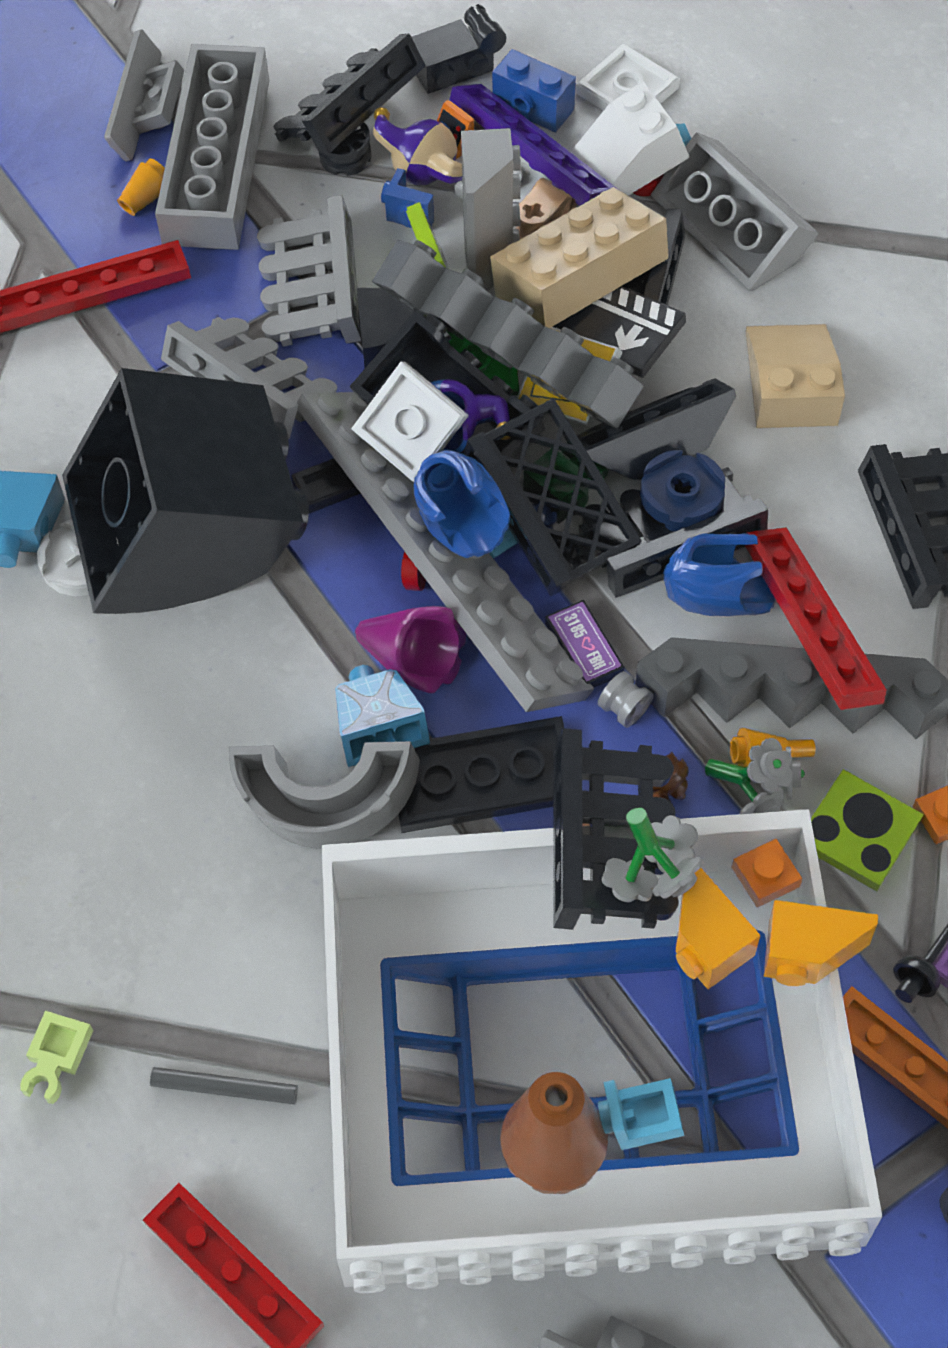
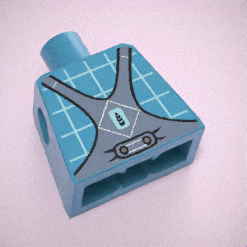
M360 665L350 672L348 682L341 683L335 688L339 731L348 767L357 765L361 758L364 743L410 741L413 748L430 743L424 709L396 670L389 669L375 673L372 667Z

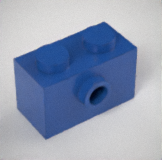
M514 49L509 51L492 72V92L534 124L556 133L575 110L576 76Z

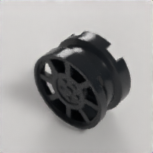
M364 122L359 126L360 129L353 131L330 153H319L320 163L326 171L337 175L338 172H346L347 176H351L365 169V164L371 161L372 153L370 131Z

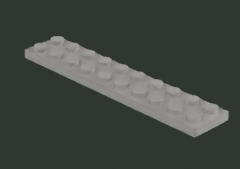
M354 392L302 393L297 401L298 411L445 606L451 608L454 618L525 712L585 701L594 690L593 686L585 683L582 679V669L570 660L565 650L558 643L557 637L548 630L534 612L532 605L519 593L509 580L508 574L498 566L489 553L480 557L473 555L469 558H464L455 554L429 532L419 513L414 496V482L351 429L368 405Z

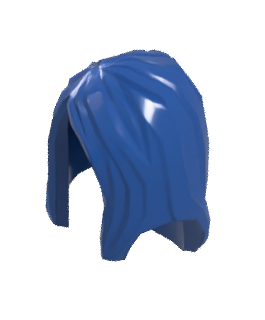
M451 450L432 454L421 463L420 469L414 478V496L419 513L429 532L449 550L464 558H469L473 555L476 557L483 556L503 542L504 532L509 529L510 512L497 483L487 470L475 459Z
M704 533L686 539L669 558L670 562L664 569L663 578L668 598L687 612L706 616L760 615L770 612L771 608H774L776 600L761 575L763 572L762 563L755 561L740 563L734 556L736 545L758 544L757 536L745 533Z

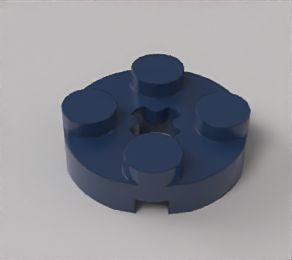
M683 450L667 451L653 458L644 470L640 485L642 505L654 519L664 523L665 527L670 531L675 532L716 516L722 510L725 498V476L719 465L704 454L696 453V457L682 455ZM679 484L683 488L691 486L692 488L690 493L683 494L675 491V485Z

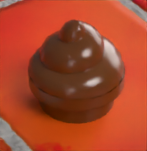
M670 752L666 757L673 763L674 772L666 785L653 787V791L664 790L668 796H672L676 800H683L686 797L685 792L688 787L686 778L689 769L683 758L678 760L674 753Z

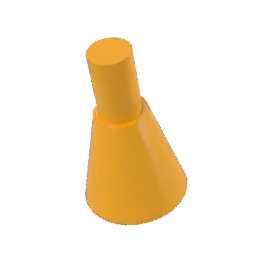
M743 727L739 729L737 737H732L730 742L731 760L734 764L742 767H748V764L752 761L749 756L750 749L753 746H760L762 741L768 738L777 739L781 744L782 751H786V747H791L792 758L814 757L816 752L813 739L787 740L784 737Z

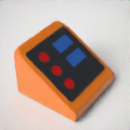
M447 100L443 103L437 121L450 129L456 139L458 150L456 159L462 156L461 131L474 130V118L453 102Z

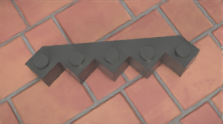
M397 240L373 278L372 282L409 309L413 311L417 309L427 316L429 313L447 327L448 332L461 340L465 338L474 343L486 355L510 369L514 367L528 376L533 383L556 397L561 398L562 396L568 401L575 403L582 412L588 414L593 419L618 429L644 387L642 383L632 376L634 369L629 364L616 357H613L611 361H607L592 355L581 346L584 342L581 336L566 327H563L559 332L543 326L532 317L535 311L517 298H513L511 302L494 297L483 288L485 281L474 272L464 269L462 273L445 268L434 259L437 253L425 243L415 240L414 244Z
M671 637L638 661L635 685L639 688L646 687L654 694L651 705L663 717L697 693L726 723L757 699H760L787 727L791 728L820 704H823L853 734L885 709L917 739L948 714V679L925 658L865 654L887 689L884 704L845 710L839 709L804 648Z

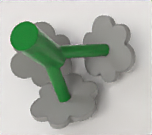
M775 738L765 739L760 746H753L750 749L749 756L752 761L748 764V767L715 759L708 760L705 766V774L707 776L738 784L752 801L739 814L779 812L780 806L784 802L782 799L784 795L782 787H786L787 800H792V788L801 787V778L805 776L804 770L801 769L800 760H792L791 747H786V751H782L780 742ZM750 782L761 783L762 788L767 792L758 794Z
M635 808L629 811L626 819L638 844L633 859L627 863L618 858H612L607 861L605 865L606 872L602 876L603 884L612 888L614 896L624 902H632L635 899L649 901L652 894L662 898H667L671 895L678 897L687 892L696 883L697 877L695 872L704 863L700 856L695 857V851L692 848L698 840L696 828L687 823L681 824L680 819L676 816L670 815L665 817L663 823H651L643 808ZM645 857L650 862H657L659 870L663 872L659 879L654 873L644 870L642 863Z

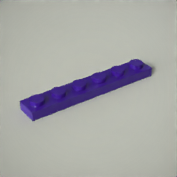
M484 85L452 86L449 99L451 102L474 118L477 123L484 127V130L510 128L512 145L520 146V156L529 163L533 170L541 172L550 179L553 186L564 190L573 197L577 205L581 206L602 192L613 187L616 188Z

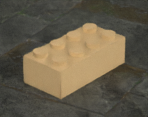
M614 187L606 190L590 201L570 210L567 214L540 227L535 232L490 256L495 296L511 302L513 298L523 301L535 311L532 315L534 319L543 326L551 328L667 260L666 218Z

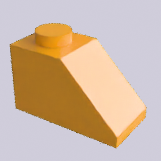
M700 867L695 872L697 877L696 883L687 892L682 894L676 959L687 976L691 979L698 978L709 990L756 955L760 934Z
M774 900L768 925L764 977L775 978L777 982L787 986H803L806 983L816 984L870 945L878 924V914Z

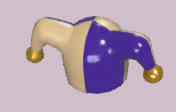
M379 107L375 110L374 119L376 121L373 135L391 152L394 169L406 170L407 183L422 186L430 185L437 180L449 184L462 181V164L456 161L458 151L456 139L450 129L443 123L433 119L417 121L407 128H400L389 122L390 112L387 108Z

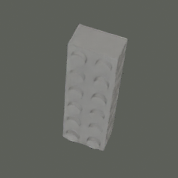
M191 44L155 212L162 244L179 240L181 247L239 250L270 81L265 47Z

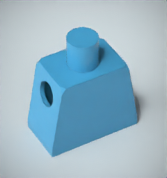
M0 471V567H15L19 551L37 553L43 537L49 531L52 532L65 500L57 474Z

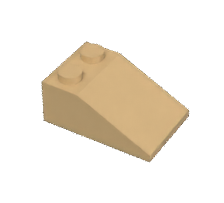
M826 324L746 326L745 332L756 428L838 426L845 392L841 363Z

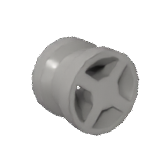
M623 671L616 675L604 688L598 699V706L606 712L613 711L617 715V721L625 728H628L636 723L646 712L653 700L654 694L646 687H637L634 684V678L626 671Z

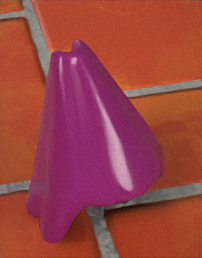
M426 606L406 609L360 621L355 629L356 640L387 670H396L406 684L417 690L435 693L442 683L451 684L459 672L462 661L459 658V650L465 645L466 632L454 618L451 608Z

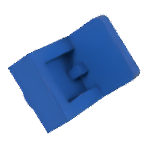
M397 168L392 180L385 182L381 193V202L385 204L386 220L412 228L406 213L407 207L420 202L432 227L435 221L433 194L407 188L406 170Z

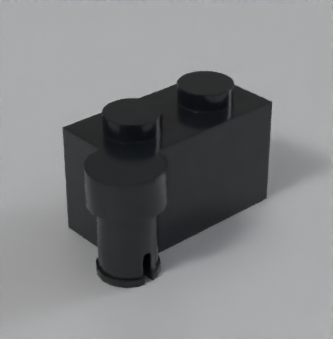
M476 5L479 14L476 13L473 6L465 12L464 21L468 28L460 19L412 36L426 65L416 76L427 94L494 70V53L503 48L507 37L501 26L491 20L482 5Z

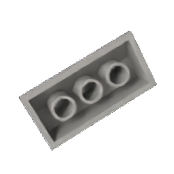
M510 128L461 131L466 269L474 272L485 281L483 288L486 291L494 286L490 256L520 240L519 229H513V226H520L519 202H513V199H520L519 174H513V171L521 170L520 146L512 145Z
M696 132L686 145L690 158L667 171L651 193V196L665 210L682 209L684 228L749 290L753 291L794 266L819 233L720 141Z

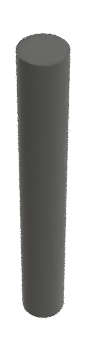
M153 1067L150 1076L151 1087L293 1105L296 1103L298 1085L159 1067Z

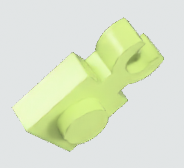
M44 1012L26 1054L31 1062L37 1063V1065L27 1071L21 1080L20 1090L25 1096L30 1097L35 1085L46 1081L49 1085L45 1091L44 1098L50 1104H54L58 1100L62 1090L59 1076L62 1071L75 1075L93 1033L91 1025L52 1012Z

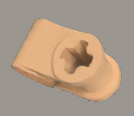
M540 178L530 193L519 203L520 226L516 229H519L520 239L576 208V200L564 190L553 186L552 181Z

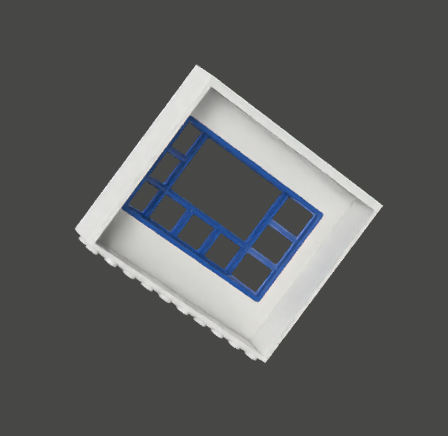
M809 809L680 819L681 824L693 825L698 832V840L692 848L695 851V857L700 856L704 861L701 868L760 934L756 955L753 957L759 994L758 1003L705 1018L700 1015L696 981L685 974L676 959V942L682 895L678 896L679 904L673 916L668 920H657L654 929L641 928V919L606 916L604 924H592L591 915L581 914L573 930L553 928V828L322 845L336 1258L344 1287L354 1286V1291L358 1293H376L385 1290V1284L407 1282L408 1288L428 1289L436 1287L439 1284V1280L460 1278L461 1284L480 1285L490 1282L494 1275L513 1274L514 1280L531 1281L543 1278L545 1271L566 1270V1275L583 1277L597 1273V1267L618 1266L620 1272L634 1273L648 1270L650 1263L671 1262L673 1268L685 1269L702 1265L703 1259L724 1258L726 1264L735 1265L756 1260V1255L776 1253L779 1260H797L807 1257L809 1255L808 1251L829 1249V1253L832 1256H848L859 1253L861 1247H865L868 1244L882 1218L838 968L816 984L806 983L803 986H787L777 982L775 978L764 977L768 925L774 900L827 907ZM590 825L583 826L584 835H590ZM604 825V834L607 837L635 839L631 828ZM777 839L801 875L802 882L799 888L757 908L731 868L734 858ZM583 868V880H590V869ZM676 970L680 978L694 1089L675 1091L678 1108L694 1107L698 1111L703 1153L640 1158L639 1147L623 1150L624 1159L604 1160L599 1170L584 1187L566 1194H543L538 1192L521 1179H517L508 1168L480 1170L477 1126L480 1123L504 1122L508 1111L514 1103L483 1106L475 1103L467 987L483 984ZM395 979L449 986L453 991L455 1035L450 1037L400 1030L397 1021ZM763 1020L770 1071L764 1075L712 1087L709 1081L703 1037L707 1034ZM399 1047L456 1055L458 1061L460 1105L455 1107L403 1100ZM773 1090L781 1144L778 1147L719 1151L713 1106ZM606 1096L589 1097L598 1110V1102L607 1100ZM403 1119L460 1125L463 1131L465 1171L420 1175L408 1174L405 1165Z

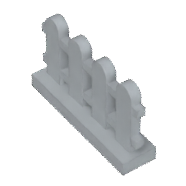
M343 195L327 198L328 213L322 214L320 209L311 211L312 217L284 222L282 217L273 219L272 225L261 228L257 233V239L263 250H275V254L261 259L259 270L265 280H277V284L270 285L262 290L260 299L266 310L279 311V315L271 316L263 322L262 330L266 338L272 339L275 342L281 341L283 347L293 345L292 339L321 334L322 339L332 337V331L341 330L346 344L362 341L352 220ZM330 239L331 243L325 244V240ZM312 242L314 244V246L292 251H287L286 249L288 247ZM333 269V273L327 274V270ZM316 272L315 277L288 281L289 277ZM335 299V304L330 305L329 300ZM318 303L316 308L290 313V308Z
M218 317L212 319L211 326L199 331L188 328L180 321L167 325L161 356L162 361L185 376L264 385L273 419L284 424L288 433V439L291 435L294 420L296 419L299 422L305 420L297 409V401L302 393H333L337 391V385L329 379L318 378L311 381L305 377L308 366L303 360L298 358L281 360L276 357L278 344L274 340L269 338L252 340L247 337L249 324L243 319L229 318L223 320ZM231 345H236V346H237L236 348H233V349L228 350V351H226V352L222 350V349L227 348V347H229V346H231ZM261 365L266 366V368L257 372L252 371V369ZM291 385L296 387L295 389L286 393L280 391Z

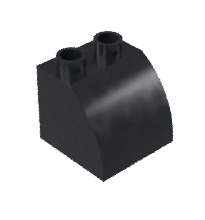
M121 368L62 474L93 613L126 614L174 608L221 595L268 573L289 542L302 537L308 523V501L302 490L294 489L286 463L289 447L288 433L283 423L274 421L264 385Z

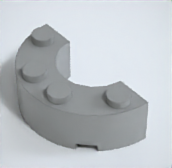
M410 741L364 743L361 758L349 775L333 785L313 788L298 785L289 779L287 763L274 745L229 746L230 770L235 785L242 798L264 825L291 843L315 849H322V845L361 842L386 827L407 803L416 783L420 762Z

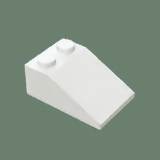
M645 82L610 102L571 151L573 155L626 195H630L690 158L676 124Z

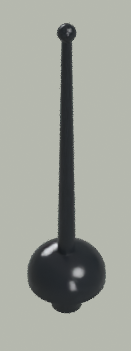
M948 924L924 957L917 955L905 956L898 960L893 967V973L900 983L895 990V994L900 1000L911 1003L916 995L933 997L938 991L940 975L933 962L948 941Z

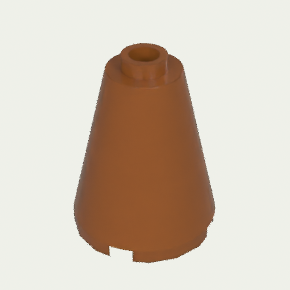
M550 1072L537 1078L510 1108L502 1125L501 1151L509 1171L517 1179H521L526 1184L532 1186V1189L543 1194H566L584 1187L599 1170L607 1154L608 1134L604 1132L599 1110L578 1081L566 1073Z

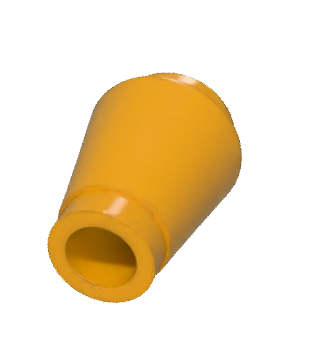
M152 158L146 163L140 162L121 196L117 199L118 204L127 213L135 216L138 211H141L159 197L165 167Z

